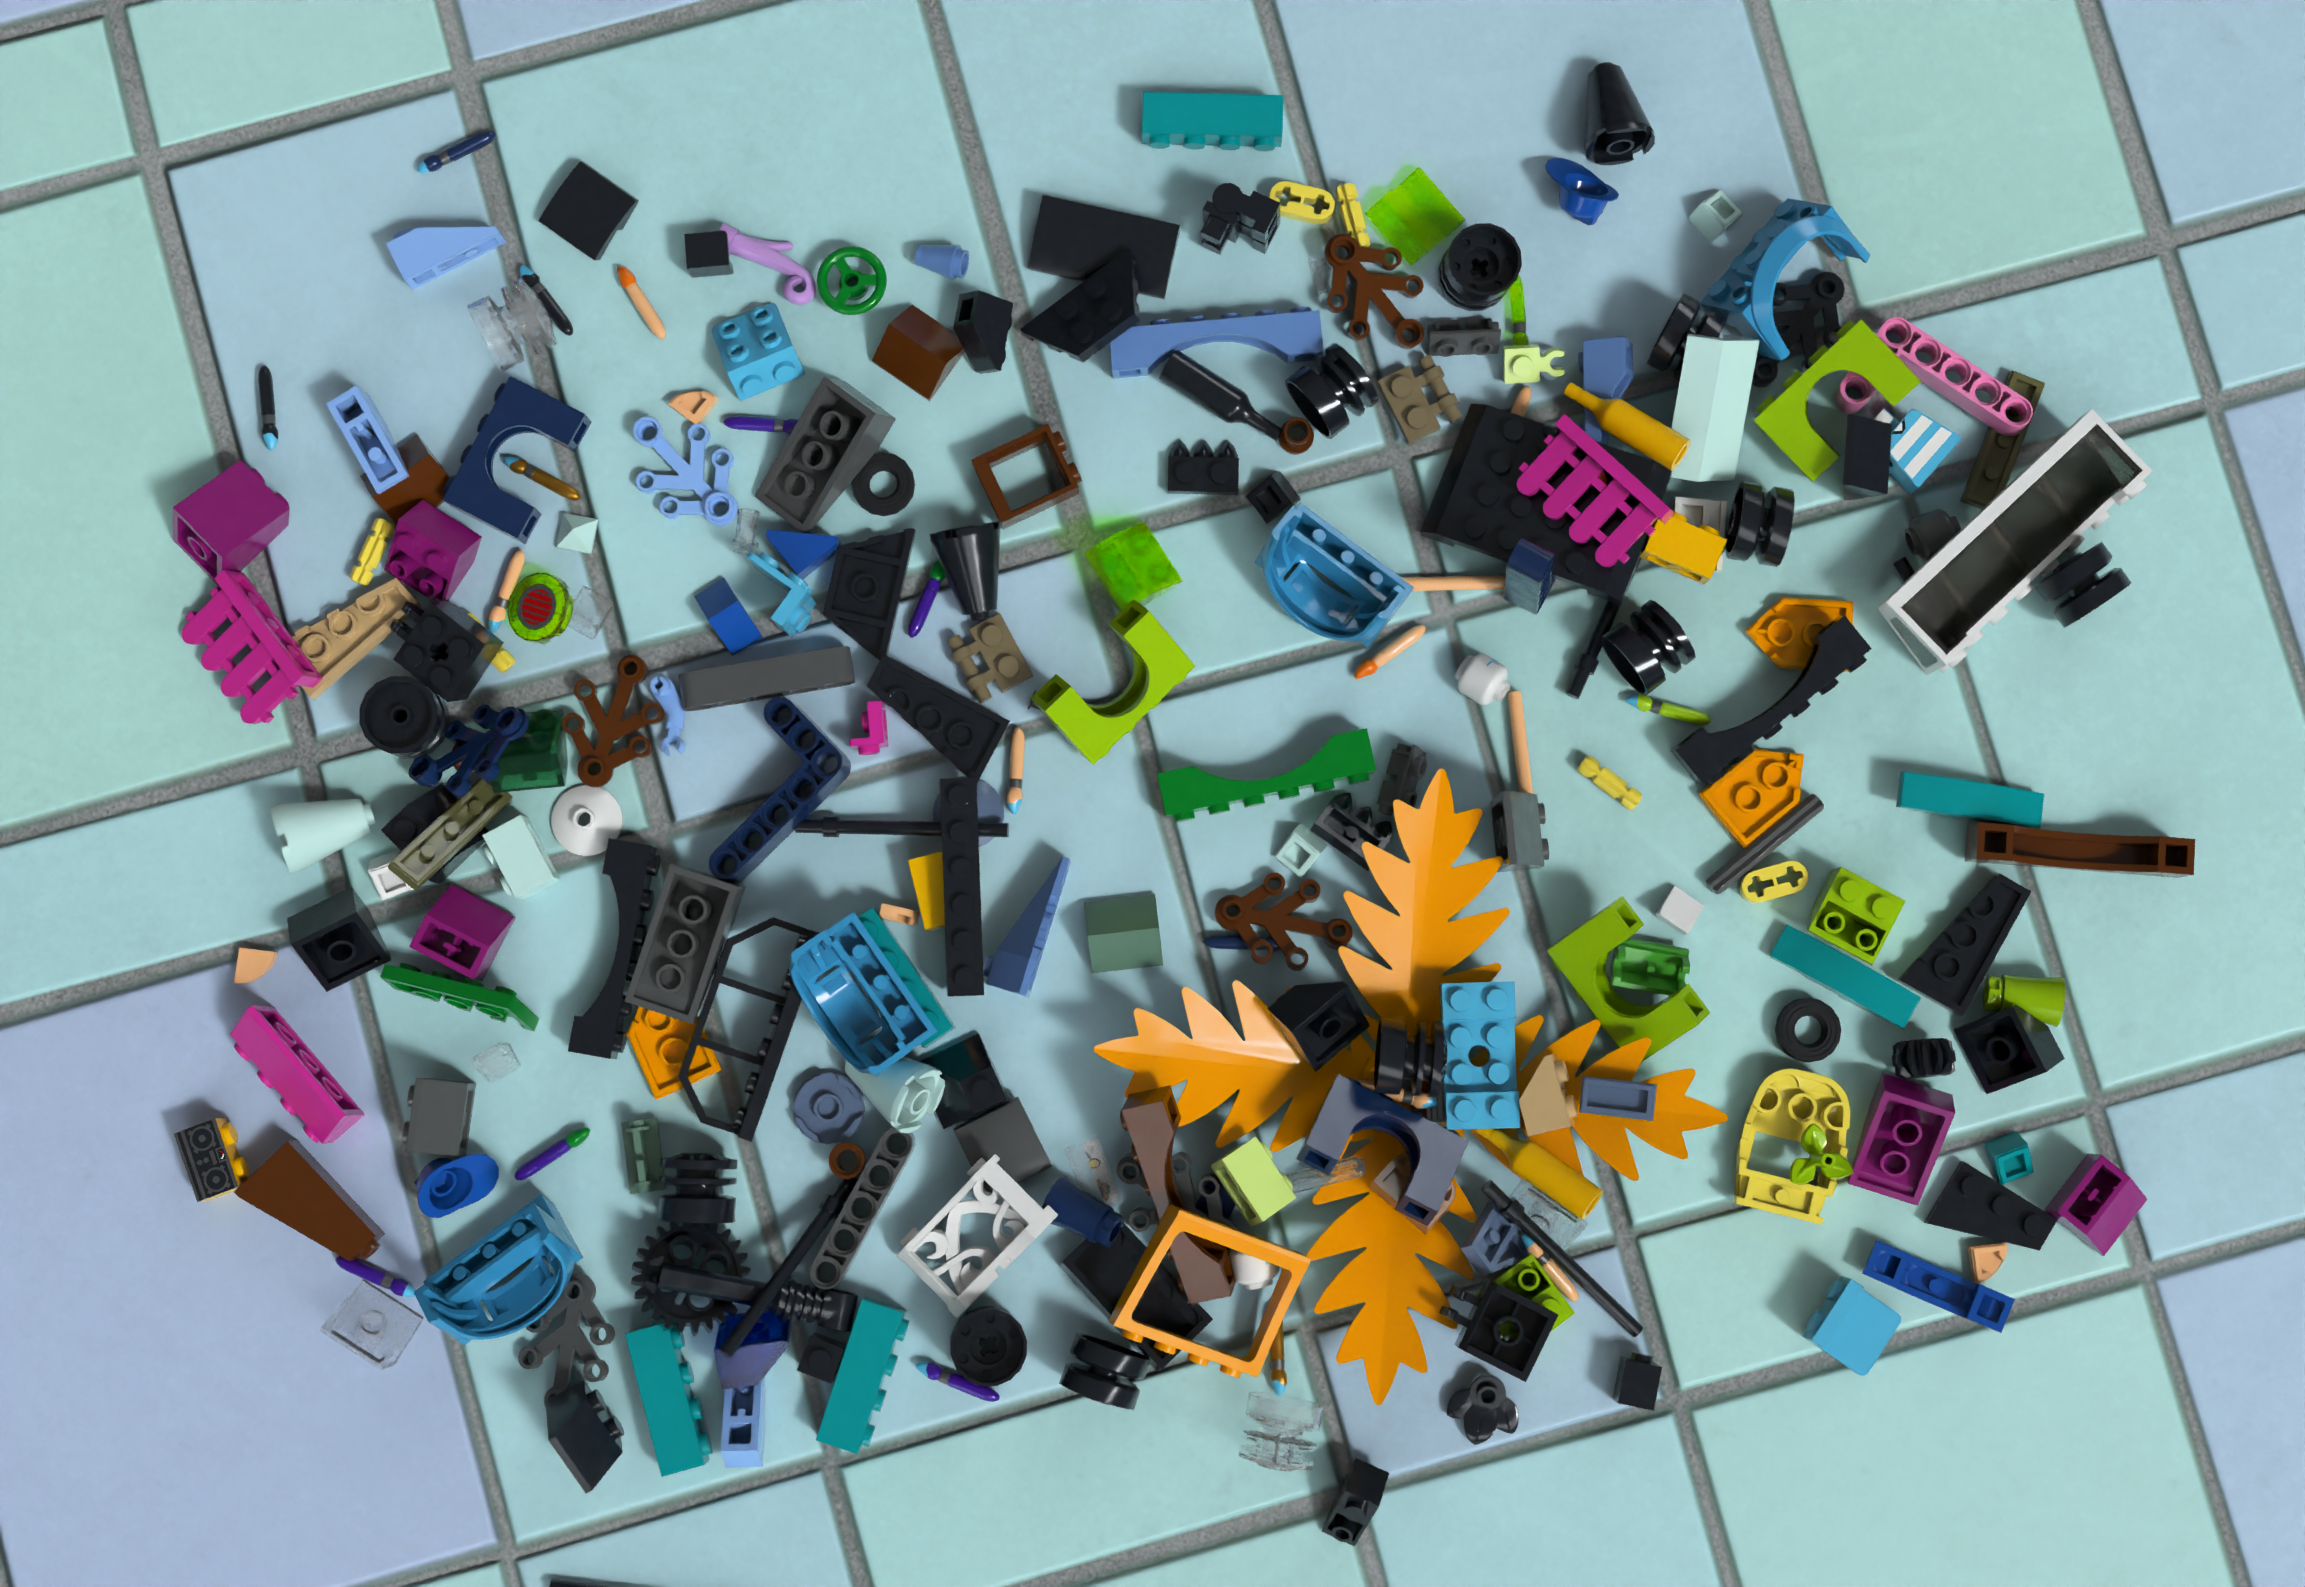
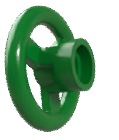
M856 246L842 247L830 253L821 263L817 274V289L821 299L829 308L844 315H859L874 308L882 299L887 285L886 271L880 259L869 250ZM858 257L867 261L874 269L875 274H862L859 271L851 270L844 258ZM834 264L842 275L839 281L840 291L835 298L831 295L827 285L828 273ZM851 278L858 279V283L854 287L846 285L847 281ZM868 286H876L874 292L867 300L854 305L846 304L848 299L859 300L863 298L867 293Z

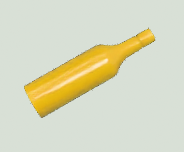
M1572 382L1568 384L1564 391V395L1584 406L1595 415L1603 431L1671 471L1678 466L1690 446V439L1622 399L1599 398Z
M1498 1129L1476 1130L1478 1134L1505 1153L1511 1169L1516 1174L1581 1220H1584L1591 1213L1603 1193L1601 1188L1537 1143L1530 1140L1519 1141L1512 1139Z

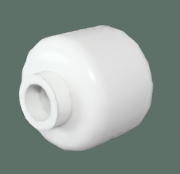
M1479 653L1474 657L1471 655L1467 656L1455 675V679L1458 680V690L1482 706H1487L1494 700L1500 702L1510 688V683L1506 682L1508 669L1485 653Z
M1250 1233L1251 1235L1260 1237L1259 1233ZM1234 1249L1229 1251L1232 1270L1237 1283L1243 1284L1245 1289L1249 1290L1273 1284V1278L1279 1273V1266Z

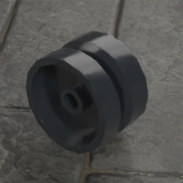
M1683 293L1664 326L1646 364L1664 371L1668 369L1676 354L1681 357L1675 367L1674 377L1680 380L1687 334L1720 338L1719 335L1728 316L1711 308L1704 313L1698 325L1693 324L1700 310V302Z
M1742 481L1739 484L1733 500L1727 528L1726 556L1728 559L1746 561L1755 550V556L1759 564L1778 567L1781 564L1788 545L1794 515L1795 499L1792 489L1774 486L1765 497L1764 490L1760 484Z
M2103 542L2098 543L2083 554L2081 552L2077 553L2052 570L2053 574L2035 586L2045 602L2054 601L2065 593L2069 594L2070 597L2056 606L2054 611L2055 616L2064 628L2098 608L2131 584V581L2121 568H2113L2100 577L2097 575V572L2108 565L2112 559L2111 553Z
M391 676L377 682L366 692L360 705L359 723L365 738L376 748L403 759H413L432 753L444 741L445 731L449 726V711L444 699L424 683L407 676ZM407 713V719L404 721L402 717Z
M1076 1333L1070 1352L1076 1359L1089 1364V1366L1079 1363L1066 1364L1059 1384L1091 1400L1134 1410L1140 1390L1135 1384L1121 1378V1376L1138 1380L1145 1378L1151 1359L1116 1343Z

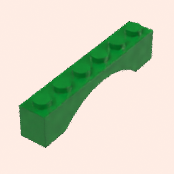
M1365 728L1331 736L1322 749L1307 762L1288 773L1269 779L1253 781L1228 780L1207 774L1190 766L1157 773V780L1166 819L1173 817L1174 823L1195 819L1194 812L1208 810L1209 815L1230 811L1229 805L1243 802L1244 808L1264 804V797L1277 794L1279 800L1300 796V789L1313 787L1315 793L1335 788L1334 782L1348 779L1349 785L1367 782L1370 780L1369 775L1375 773L1376 766L1368 731Z

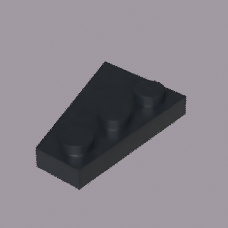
M1960 1161L1924 1223L2040 1251L2058 1219L1966 1162Z

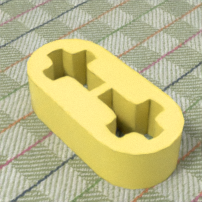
M1281 181L1272 187L1269 198L1280 202V199L1275 196H1282L1283 191L1290 193V199L1300 201V203L1288 201L1287 206L1280 205V216L1311 224H1324L1331 219L1334 213L1335 201L1328 191L1290 181ZM1317 199H1321L1324 201L1323 206L1329 209H1322L1321 214H1315L1314 207L1304 203L1316 204Z
M1787 861L1745 874L1740 879L1739 892L1742 898L1750 903H1760L1793 894L1802 890L1807 885L1808 872L1805 866L1796 861ZM1787 867H1789L1791 872H1798L1799 879L1794 881L1795 887H1792L1790 882L1777 883V877L1787 874ZM1752 877H1755L1757 882L1766 880L1770 882L1771 887L1760 890V897H1757L1756 892L1748 891V885L1753 883Z

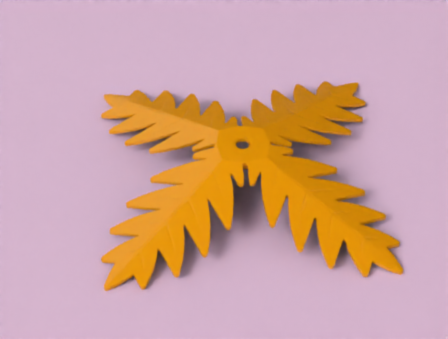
M1442 768L1436 772L1431 780L1419 809L1399 799L1394 800L1392 803L1397 832L1410 863L1369 842H1363L1361 845L1365 860L1377 885L1400 916L1351 891L1343 893V898L1363 935L1392 970L1345 946L1338 948V954L1355 986L1372 1009L1380 1017L1405 1018L1407 1035L1414 1036L1418 1020H1425L1426 1037H1430L1432 1022L1440 1021L1439 985L1441 983L1491 982L1501 970V965L1493 963L1443 976L1444 972L1460 963L1479 948L1497 930L1510 913L1508 908H1501L1448 922L1449 918L1468 905L1491 881L1502 865L1503 858L1497 856L1451 868V865L1469 843L1483 812L1482 809L1475 808L1454 813L1449 780L1446 771ZM1238 980L1232 983L1245 1041L1241 1039L1225 1017L1207 1000L1190 988L1183 987L1181 993L1192 1039L1166 1020L1153 1013L1136 1008L1133 1014L1138 1036L1119 1038L1094 1047V1052L1116 1065L1134 1071V1075L1125 1091L1126 1098H1128L1129 1094L1169 1085L1173 1087L1187 1080V1084L1177 1102L1181 1115L1178 1128L1206 1115L1239 1089L1240 1092L1215 1142L1218 1148H1222L1241 1138L1259 1126L1290 1097H1293L1270 1145V1150L1277 1152L1308 1134L1326 1093L1338 1074L1353 1079L1374 1081L1375 1051L1370 1048L1361 1034L1350 1043L1351 1052L1345 1047L1315 1072L1279 1029L1268 1011V1007ZM1365 1015L1370 1024L1366 1031L1376 1042L1379 1021ZM1537 1015L1515 1026L1516 1076L1519 1099L1544 1056L1557 1054L1558 1060H1564L1568 1071L1569 1081L1564 1082L1567 1095L1574 1096L1578 1109V1117H1574L1575 1125H1572V1128L1598 1157L1632 1181L1638 1180L1639 1174L1626 1134V1128L1652 1147L1684 1160L1687 1159L1688 1152L1682 1131L1703 1129L1728 1120V1116L1722 1111L1697 1099L1685 1096L1696 1074L1692 1068L1660 1074L1641 1082L1657 1084L1654 1121L1579 1113L1583 1076L1632 1081L1651 1045V1039L1644 1037L1628 1043L1597 1060L1575 1077L1600 1028L1601 1022L1599 1020H1592L1559 1038L1536 1055L1522 1070H1519L1544 1018L1541 1015ZM1485 1048L1481 1049L1470 1062L1477 1067L1484 1066L1489 1058L1487 1050ZM1423 1080L1421 1092L1427 1093L1426 1081ZM1394 1101L1410 1111L1422 1113L1427 1118V1108H1416L1413 1104ZM1520 1109V1128L1527 1138L1584 1176L1570 1127L1528 1137ZM1516 1128L1498 1129L1510 1138L1519 1140ZM1367 1129L1354 1133L1351 1142L1371 1137L1374 1139L1352 1154L1330 1175L1314 1195L1312 1202L1315 1205H1320L1369 1192V1194L1339 1216L1317 1239L1306 1256L1311 1258V1261L1366 1247L1364 1251L1352 1259L1335 1276L1314 1306V1312L1322 1314L1365 1302V1305L1355 1316L1341 1342L1336 1361L1339 1364H1344L1363 1358L1367 1382L1373 1401L1376 1405H1381L1392 1386L1399 1363H1403L1421 1373H1426L1428 1370L1423 1345L1407 1307L1451 1329L1458 1327L1457 1322L1439 1313L1442 1306H1451L1439 1284L1429 1270L1415 1256V1253L1468 1279L1474 1277V1272L1463 1251L1440 1220L1425 1235L1370 1188L1372 1181L1397 1155L1406 1152V1150L1397 1139L1388 1133ZM1470 1129L1494 1157L1516 1174L1511 1169L1508 1158L1502 1150L1476 1132L1477 1129ZM1455 1130L1464 1138L1463 1130ZM1453 1177L1451 1183L1455 1185V1197L1448 1211L1470 1222H1475L1477 1216L1466 1195Z

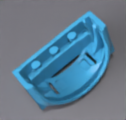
M1787 198L1785 202L1776 208L1774 215L1766 225L1754 234L1752 241L1745 250L1733 259L1729 269L1719 281L1709 288L1708 294L1700 304L1705 311L1714 308L1726 314L1728 318L1725 325L1736 327L1743 337L1759 339L1758 355L1782 361L1790 355V352L1778 333L1773 318V296L1782 269L1807 241L1817 236H1821L1839 261H1842L1845 256L1859 258L1866 263L1870 254L1852 234L1832 206Z
M1302 503L1296 508L1292 506L1275 526L1255 561L1262 568L1268 587L1278 604L1296 622L1320 636L1333 640L1361 642L1368 648L1414 589L1412 585ZM1295 563H1300L1285 581L1284 576ZM1308 564L1348 592L1353 598L1338 592L1325 583ZM1357 606L1358 610L1347 624H1343Z
M854 911L791 952L789 972L801 999L826 1037L856 1070L877 1076L938 1032ZM835 965L840 966L816 983L817 977ZM848 970H849V971L853 974V976L856 978V980L858 981V983L860 984V986L863 988V990L865 991V993L867 994V996L870 998V1000L872 1001V1003L874 1004V1006H875V1007L877 1008V1010L879 1011L881 1017L878 1015V1013H877V1012L875 1011V1009L872 1007V1005L870 1004V1002L867 1000V998L865 997V995L863 994V992L860 990V988L858 987V985L856 984V982L854 981V979L852 978V976L850 975V973L848 972ZM882 1026L878 1034L863 1044L858 1043Z
M541 1194L424 1280V1285L414 1291V1294L427 1321L449 1334L461 1344L466 1345L471 1340L499 1338L515 1333L543 1316L562 1294L571 1279L574 1264L582 1259L583 1256L556 1206ZM534 1257L527 1267L513 1279L487 1292L489 1288L528 1259ZM482 1300L485 1303L493 1321L488 1320L483 1308L481 1307L480 1304Z

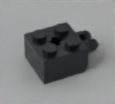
M406 601L401 610L415 621L416 625L412 629L405 622L396 619L391 623L389 628L405 641L393 660L445 701L466 700L504 642L449 601L430 602L425 611L416 604Z
M1486 1278L1478 1297L1452 1285L1449 1292L1453 1294V1297L1473 1304L1468 1317L1459 1314L1457 1310L1449 1306H1442L1439 1312L1441 1315L1463 1325L1455 1345L1461 1350L1526 1382L1558 1314ZM1506 1320H1511L1510 1326L1514 1329V1333L1511 1336L1506 1334L1504 1339L1499 1338L1501 1334L1498 1330L1499 1325L1502 1322L1505 1324Z

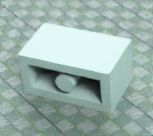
M519 815L482 835L487 843L483 846V850L492 865L498 864L503 874L499 880L508 896L514 895L517 899L525 900L561 880L528 817Z

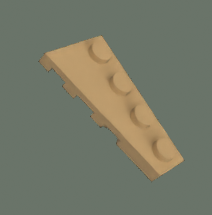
M394 578L360 596L352 605L342 610L338 608L326 615L327 618L310 627L306 625L294 632L295 635L292 638L323 678L313 688L301 686L309 697L314 700L317 699L393 632L389 627L394 619L405 622L409 617L402 612L401 608L406 601L416 604L419 608L422 607L419 601L398 578Z

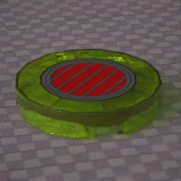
M536 572L526 576L516 585L509 598L507 613L509 624L517 636L531 643L545 644L550 642V639L560 636L566 630L572 618L574 604L573 598L567 590L569 587L565 581L549 573Z

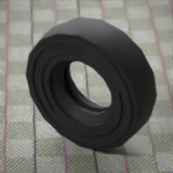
M880 452L875 453L852 480L851 485L853 495L861 508L874 515L888 516L897 514L908 505L914 494L915 480L913 472L905 460L895 454ZM886 471L895 476L897 486L890 496L878 497L870 490V480L878 472Z
M1803 998L1792 1001L1782 1009L1776 1020L1775 1034L1777 1043L1785 1054L1794 1060L1809 1063L1823 1060L1833 1053L1840 1041L1841 1026L1839 1017L1832 1007L1818 999ZM1804 1016L1815 1018L1821 1025V1036L1813 1044H1804L1795 1035V1024Z

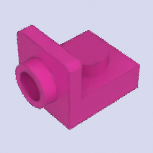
M882 701L867 702L868 711L862 712L864 733H869L870 737L849 739V747L853 750H858L859 755L879 754L880 748L889 747L886 706Z

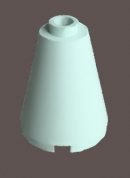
M361 799L280 803L270 806L275 830L279 837L283 856L290 874L299 872L371 833L369 826L376 824L370 804L362 805Z
M902 1057L876 1076L856 1070L845 1059L846 1074L891 1126L900 1133H910L920 1128L923 1124L919 1120L925 1113L931 1116L942 1099L945 1080L940 1077L941 1071L935 1067Z

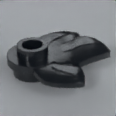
M1486 1374L1477 1377L1471 1383L1470 1388L1456 1391L1449 1399L1447 1405V1416L1455 1419H1464L1465 1434L1474 1445L1487 1441L1494 1434L1496 1428L1513 1434L1518 1426L1517 1406L1511 1399L1506 1397L1503 1382L1494 1375ZM1485 1390H1492L1494 1392L1491 1398L1486 1399L1481 1396Z

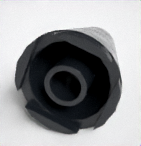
M1604 62L1596 65L1588 74L1584 150L1588 159H1590V156L1594 158L1595 164L1618 165L1634 160V153L1642 150L1644 155L1649 152L1655 144V135L1622 68L1611 62Z
M999 521L929 534L931 544L962 615H970V621L990 618V611L997 609Z

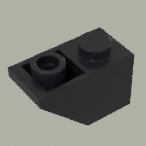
M980 290L959 294L953 329L975 372L984 374L1001 371L1002 364L1006 358L1005 346L1007 335L1012 325L1013 303Z
M1355 1458L1342 1481L1323 1525L1322 1532L1333 1536L1338 1541L1346 1542L1355 1547L1380 1505L1389 1472Z

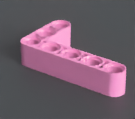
M1900 317L1890 318L1876 333L1918 376L1921 382L1998 433L2005 436L2018 435L2031 420L2033 408L2026 398L1909 321ZM1886 333H1897L1901 337L1902 342L1898 344L1890 342L1886 337ZM1919 351L1927 353L1931 357L1932 362H1920L1916 358L1915 353ZM1849 371L1835 394L1836 405L1845 413H1857L1865 407L1877 389L1862 375ZM1954 371L1958 373L1961 382L1953 383L1946 378L1945 372ZM1849 387L1858 389L1862 398L1858 400L1849 398L1846 395L1845 389ZM1978 390L1987 392L1991 402L1984 403L1979 401L1975 392ZM2013 410L2017 412L2021 422L2010 421L2006 417L2005 411Z

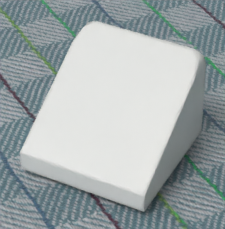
M400 849L375 857L369 861L368 872L382 900L414 890L388 869L389 863L401 852Z
M1674 885L1654 915L1681 934L1687 935L1704 905Z

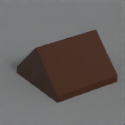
M912 304L888 324L872 362L930 402L963 356L965 350L955 333Z
M418 434L397 448L409 473V477L378 494L366 473L360 476L373 499L396 525L399 518L422 500L436 508L444 502L443 498L445 496L443 490L450 478L449 474Z

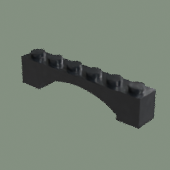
M1845 615L1836 617L1809 639L1813 643V648L1804 669L1790 689L1771 707L1753 719L1727 730L1708 733L1704 728H1698L1670 750L1697 784H1703L1707 781L1711 785L1726 774L1727 771L1724 767L1733 759L1737 762L1745 759L1755 750L1752 746L1753 743L1762 736L1765 740L1774 736L1783 728L1780 724L1783 719L1790 714L1793 718L1800 715L1811 705L1808 699L1817 692L1821 695L1826 694L1839 683L1836 679L1838 675L1846 669L1851 673L1867 661L1864 655L1872 648Z
M939 779L947 996L984 995L977 779Z
M611 838L608 840L602 874L610 876L617 897L619 910L617 950L610 974L599 996L583 1016H574L568 1052L617 1059L618 1053H623L625 1049L627 1032L622 1031L625 1017H630L633 1009V1004L625 1002V998L638 962L636 960L638 946L643 947L647 935V926L643 925L645 911H650L652 908L654 891L649 889L652 876H657L661 861L660 855H656L657 848L651 845Z

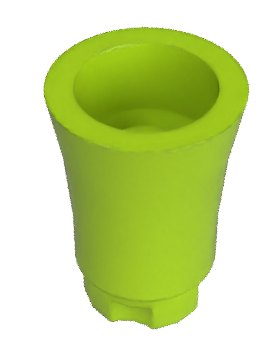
M1987 975L1983 988V1009L2000 1011L2016 1004L2045 1024L2054 1027L2059 1025L2065 1002V981L2063 977L2034 978Z

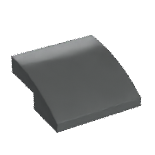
M1019 1097L953 1128L971 1167L980 1158L987 1162L996 1154L1000 1158L997 1164L1017 1184L1052 1167ZM984 1181L985 1190L992 1193L993 1188Z

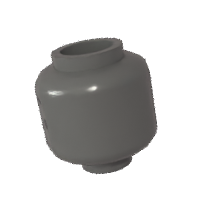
M1935 509L1911 518L1909 528L1905 529L1904 533L1910 552L1914 556L1919 555L1922 559L1929 560L1961 530V527L1955 516L1949 517L1944 510Z

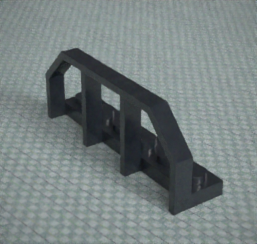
M774 917L726 939L678 1073L683 1088L701 1123L734 1133L738 1138L752 1142L802 999L792 981L789 968L786 970L781 984V989L786 990L784 997L722 975L733 945L774 925L800 934L794 950L819 934V932ZM719 983L777 1002L774 1004L768 1022L774 1025L770 1037L762 1038L757 1056L701 1038ZM697 1045L759 1065L757 1073L751 1071L744 1089V1092L749 1093L745 1107H738L732 1124L706 1116L687 1077Z

